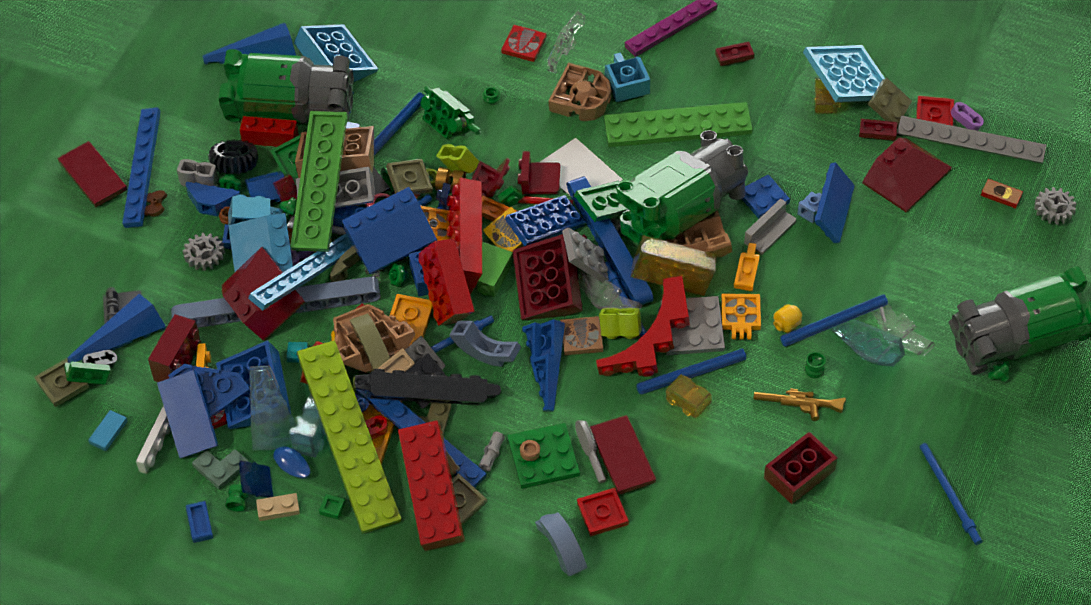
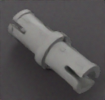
M493 432L489 444L484 448V455L479 463V467L483 471H490L494 460L500 454L499 450L505 439V436L500 432Z

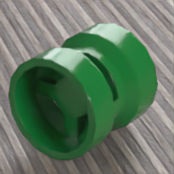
M815 351L807 355L805 373L810 378H819L824 374L826 358L821 352Z
M240 484L230 485L228 489L229 497L226 499L225 507L234 512L244 511L246 507L245 499L248 497L249 489Z

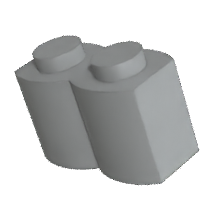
M190 159L180 160L177 174L181 185L186 187L187 181L217 186L219 178L214 164L208 162L198 163Z

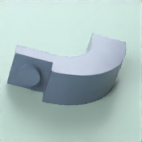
M457 321L449 335L465 353L493 366L502 367L504 362H513L521 348L518 342H501L487 337L477 328L473 321Z
M558 512L544 515L535 522L537 529L548 538L554 548L562 571L571 576L588 568L573 532Z

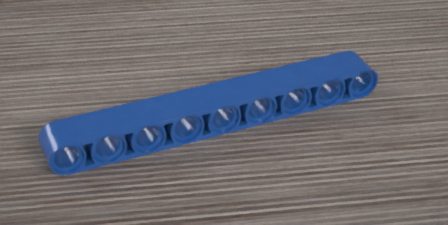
M582 176L568 181L566 185L572 200L596 242L602 248L611 268L619 276V282L632 305L636 308L652 302V291L610 218L594 222L574 197L576 190L591 187L587 178Z

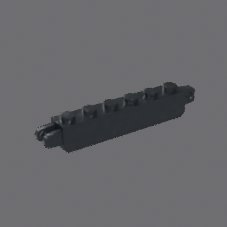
M373 369L367 375H355L353 377V389L366 391V395L370 399L478 406L487 398H495L500 395L502 391L499 385L489 384L487 379H481V376L478 375L462 378L461 374H451L450 377L443 376V373L424 375V372L415 371L412 374H404L403 370H393L392 373H388L384 369Z

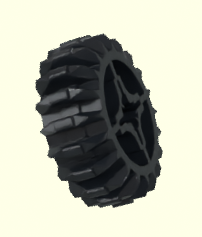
M241 139L220 141V143H216L211 147L208 154L209 163L214 164L219 173L240 175L242 172L247 173V171L253 170L259 159L256 146Z

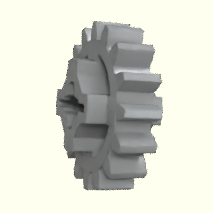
M1052 187V191L1046 188L1044 193L1040 191L1038 197H1036L1034 210H1037V216L1042 215L1041 220L1048 219L1049 224L1052 221H1055L1056 225H1058L1059 221L1066 223V220H1071L1072 215L1075 214L1076 202H1073L1074 197H1069L1068 191L1063 193L1062 188L1059 191H1056L1055 187Z
M202 233L201 237H198L196 234L194 240L189 238V244H184L183 254L185 262L189 263V267L195 265L196 270L202 267L203 271H205L208 266L213 269V264L219 265V260L224 259L223 243L219 241L218 236L213 238L211 233L208 236Z

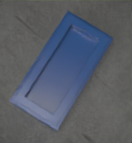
M206 501L185 505L193 543L214 539Z

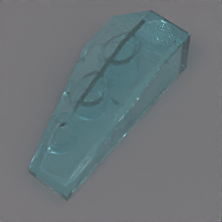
M851 319L830 328L862 359L876 365L894 367L905 355L900 337L856 319Z
M250 366L253 450H273L296 443L295 421L289 413L287 403L282 397L271 367Z

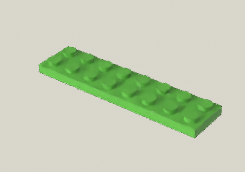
M747 102L604 115L608 147L700 139L701 133L707 130L715 131L717 137L752 134L753 130Z
M310 111L290 248L293 251L329 252L347 126V112Z

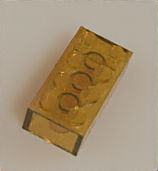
M643 235L633 259L631 277L663 285V279L682 276L685 291L704 296L715 272L717 254Z

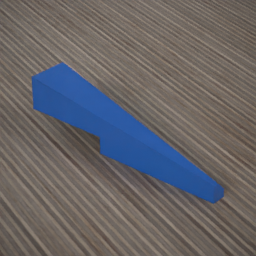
M284 22L202 55L204 64H208V62L224 64L226 51L229 49L239 50L242 54L261 53L296 56L289 30Z
M138 294L67 357L68 363L80 361L85 355L103 350L112 351L132 343L134 339L141 336H150V333L159 329L163 331L166 329V325L153 304L141 294Z
M555 319L542 324L534 322L522 327L528 339L526 345L530 348L532 355L530 361L535 380L539 383L541 389L539 395L544 401L543 411L546 412L554 411L565 328L564 322Z

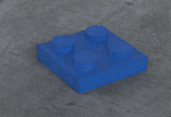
M769 174L745 186V197L742 199L758 219L780 198L786 202V205L790 203V198Z

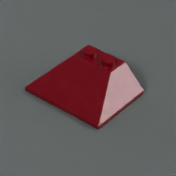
M898 138L876 158L862 184L907 213L952 167L911 140Z
M261 247L222 284V296L243 324L265 341L305 301L296 289L263 311L248 299L251 292L283 273L264 247Z

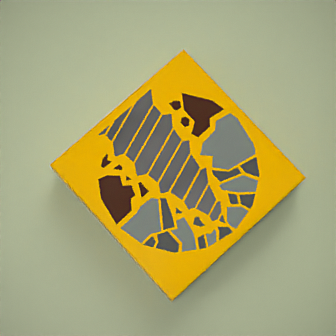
M512 207L483 230L496 247L511 252L523 246L505 220L506 215L516 212Z

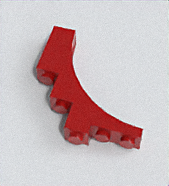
M682 276L663 279V299L656 320L650 329L632 346L613 356L596 360L599 375L610 376L618 372L629 373L636 369L639 376L649 377L658 373L655 352L664 353L674 349L671 328L681 329L690 325Z

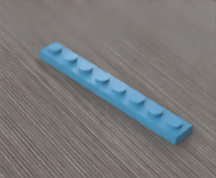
M347 234L331 242L329 252H315L251 292L248 299L263 311L332 267L353 246Z

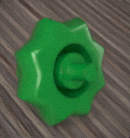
M225 174L224 177L219 179L220 188L234 189L236 191L241 189L240 179L237 178L236 174Z
M291 197L290 200L282 201L279 205V208L286 212L287 218L289 214L295 216L297 199Z
M395 263L390 268L389 279L391 285L400 287L405 280L409 279V273L405 271L403 265Z
M1009 362L992 363L993 368L989 371L988 377L991 380L1007 381L1010 378L1008 373L1010 368Z

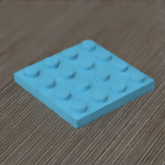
M862 45L805 47L803 51L835 102L870 101L881 81L885 79Z

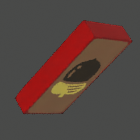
M990 179L987 180L981 196L1015 209L1023 195L1021 190Z

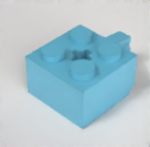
M232 196L228 211V225L267 215L283 214V210L270 207V198L263 196Z

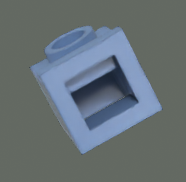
M811 191L803 201L799 202L798 215L814 223L822 194H815Z

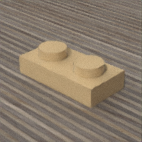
M297 493L256 500L259 521L300 514Z

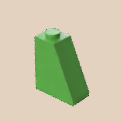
M482 242V275L477 282L478 292L483 295L496 296L513 265V252Z

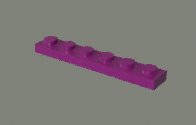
M696 0L627 40L625 48L637 57L717 10L718 4L713 0Z

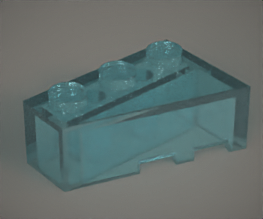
M310 394L302 408V411H304L302 417L298 416L296 418L298 424L296 428L290 429L289 434L294 450L302 455L316 458L318 452L323 449L326 433L313 397Z

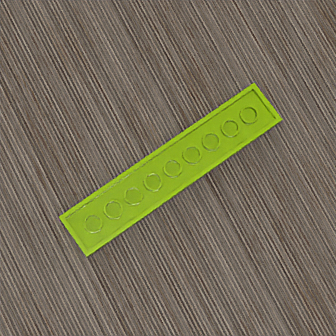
M335 340L297 351L299 362L362 534L401 522L399 511Z

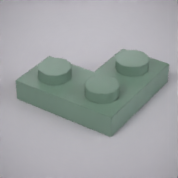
M235 449L221 461L217 460L206 450L192 462V466L216 488L221 490L249 466V461Z

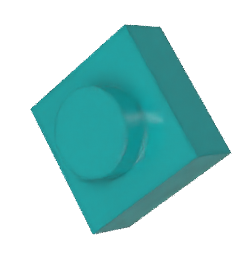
M288 342L287 363H300L297 351L308 348V343Z

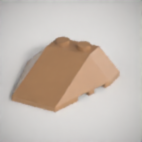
M717 210L674 239L664 240L663 249L653 252L655 259L716 258L731 253L732 245L728 234L723 229Z
M370 304L333 318L335 342L344 365L363 372L372 371V366L359 337L357 338L352 328L351 319L368 313L384 342L390 358L402 348L404 350L408 348L415 336L414 330L407 322H399L395 316H387L384 314V311Z

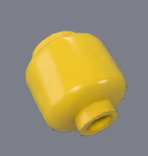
M786 304L774 313L773 324L778 331L789 333L802 323V312L797 306Z

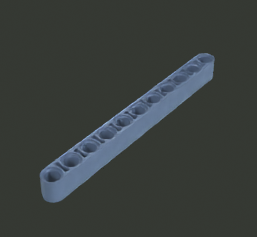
M364 277L299 287L296 290L305 303L295 313L375 302L381 297L378 279L376 277ZM225 298L179 304L171 309L172 318L174 314L195 320L197 328L241 321Z

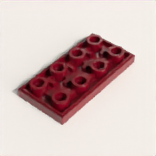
M90 141L57 158L60 165L95 208L127 190L124 182Z
M627 415L590 426L591 435L594 436L595 444L618 495L656 483V477Z

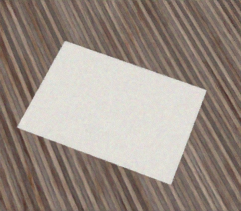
M577 138L540 161L560 163V187L567 194L569 192L566 183L582 176L587 178L591 187L623 180Z

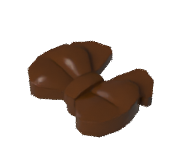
M158 190L147 194L146 202L151 204L145 206V216H158L164 212V207L161 204L167 198L165 191Z

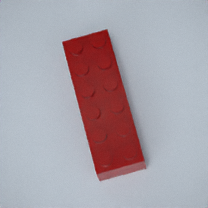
M460 178L457 185L454 184L452 195H449L447 198V206H449L447 221H449L447 236L449 239L455 238L467 286L471 294L482 275V182Z
M438 420L399 429L398 433L422 548L424 551L465 542L442 429Z

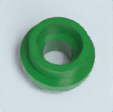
M487 87L482 94V98L486 103L493 104L499 101L500 92L495 87Z

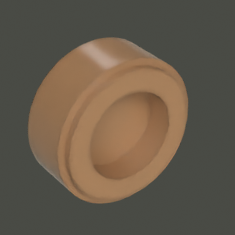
M533 440L523 442L520 446L521 457L527 461L536 460L540 455L539 444Z

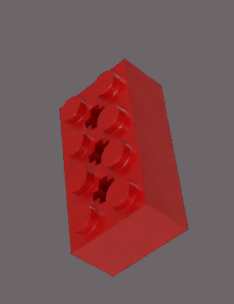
M455 238L434 241L419 253V263L424 272V281L427 284L429 300L432 302L434 309V318L437 320L438 326L462 321L475 311Z

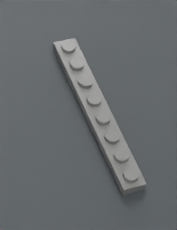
M901 116L897 132L898 135L1041 164L1043 163L1046 150L1045 144Z

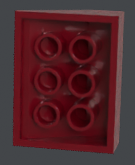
M563 234L513 250L521 320L562 317L583 311L577 266L569 262Z

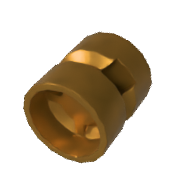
M439 167L436 174L435 190L441 192L450 190L452 193L454 184L457 185L460 178L466 179V172L460 170L451 172L449 168Z

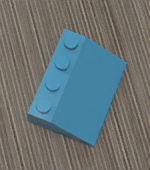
M344 24L300 27L294 44L303 56L310 58L314 64L333 65L335 56L348 57L350 59L349 68L353 69L354 82L378 71L376 65Z
M285 213L267 215L228 225L235 272L261 247H264L282 272L293 267Z

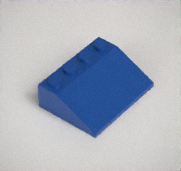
M410 187L342 220L344 231L370 275L403 259L409 253H414L437 241Z
M268 340L216 363L217 369L221 371L240 373L251 391L225 408L228 428L233 429L272 423L291 415L279 351Z

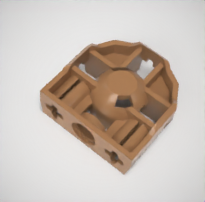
M568 63L549 99V111L570 117L571 113L575 111L576 114H579V120L581 121L596 120L604 115L607 104L611 101L609 80L601 71ZM588 75H594L593 83L588 81ZM568 86H572L570 89V94L567 95L566 91ZM578 101H581L580 104L582 105L575 104V102L577 103Z

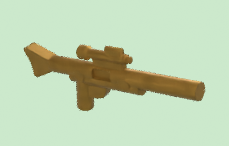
M792 388L786 391V394L789 395L754 392L753 398L754 400L781 402V405L800 407L802 412L811 414L812 421L819 420V407L830 408L842 413L846 398L833 400L813 398V392H800L798 389Z

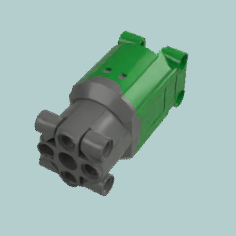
M229 49L226 51L224 62L225 75L228 82L221 84L218 98L224 118L230 122H238L243 116L296 120L299 124H305L309 122L310 111L347 112L349 118V112L353 106L352 89L354 82L353 69L349 68L350 59L345 56H335L333 65L314 64L306 56L261 53L242 54L239 50Z
M707 130L700 135L701 147L692 153L677 151L635 176L631 181L618 183V202L628 209L622 212L620 216L621 233L648 251L658 252L663 249L664 240L674 239L715 213L720 207L721 198L729 194V197L733 200L743 199L745 197V180L748 175V168L744 164L742 147L733 145L729 139H717L715 131Z
M1074 266L1063 274L1003 291L997 294L993 301L977 306L973 299L961 302L957 306L958 312L952 315V319L948 324L955 337L957 352L962 358H965L971 374L977 375L988 369L987 363L1006 357L1010 360H1016L1074 340L1084 341L1090 338L1091 301L1086 302L1082 294L1087 280L1081 267Z

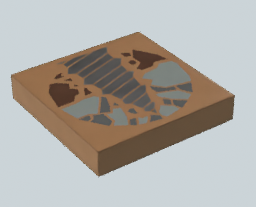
M599 316L560 320L565 323L563 336L564 355L603 352Z

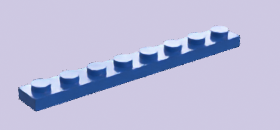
M158 107L141 109L122 223L125 228L143 226L161 113Z
M356 389L357 394L366 398L370 405L399 429L425 423L398 400L370 399L366 395V391ZM443 438L447 452L460 468L454 475L456 476L459 473L476 488L486 477V473Z

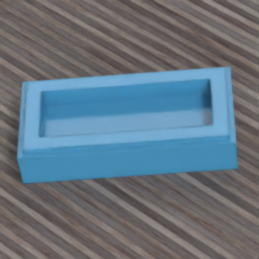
M110 410L89 438V444L107 451L127 423V417Z

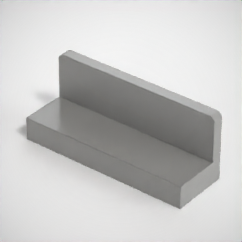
M780 198L745 232L744 244L747 246L749 243L756 244V252L761 255L796 223V218L786 212V202Z

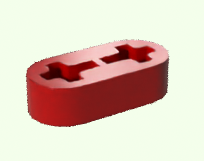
M374 416L365 421L372 440L384 435L388 431V422L383 416ZM379 423V425H382V427L379 428L375 424Z

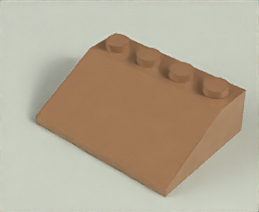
M374 126L346 128L340 171L369 167L371 172H373ZM307 132L301 133L295 160L298 178L301 177Z

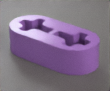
M962 102L955 103L951 110L952 117L967 129L978 131L984 123L983 118Z

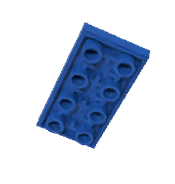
M836 162L830 163L829 170L826 173V181L822 188V196L818 203L817 214L815 215L816 225L820 226L825 235L834 244L840 243L855 186Z
M566 195L508 214L505 217L506 222L524 246L563 234L562 231L568 227L575 230L583 227L586 223Z
M196 370L158 382L157 385L179 458L183 459L219 446Z

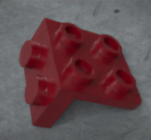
M523 151L522 159H519V170H521V173H518V185L521 184L522 194L559 193L560 163H531L530 151Z
M506 158L497 169L490 167L482 161L478 163L470 180L482 182V196L492 198L496 190H500L504 183L502 178L506 176L510 169L508 165L510 162L509 158Z

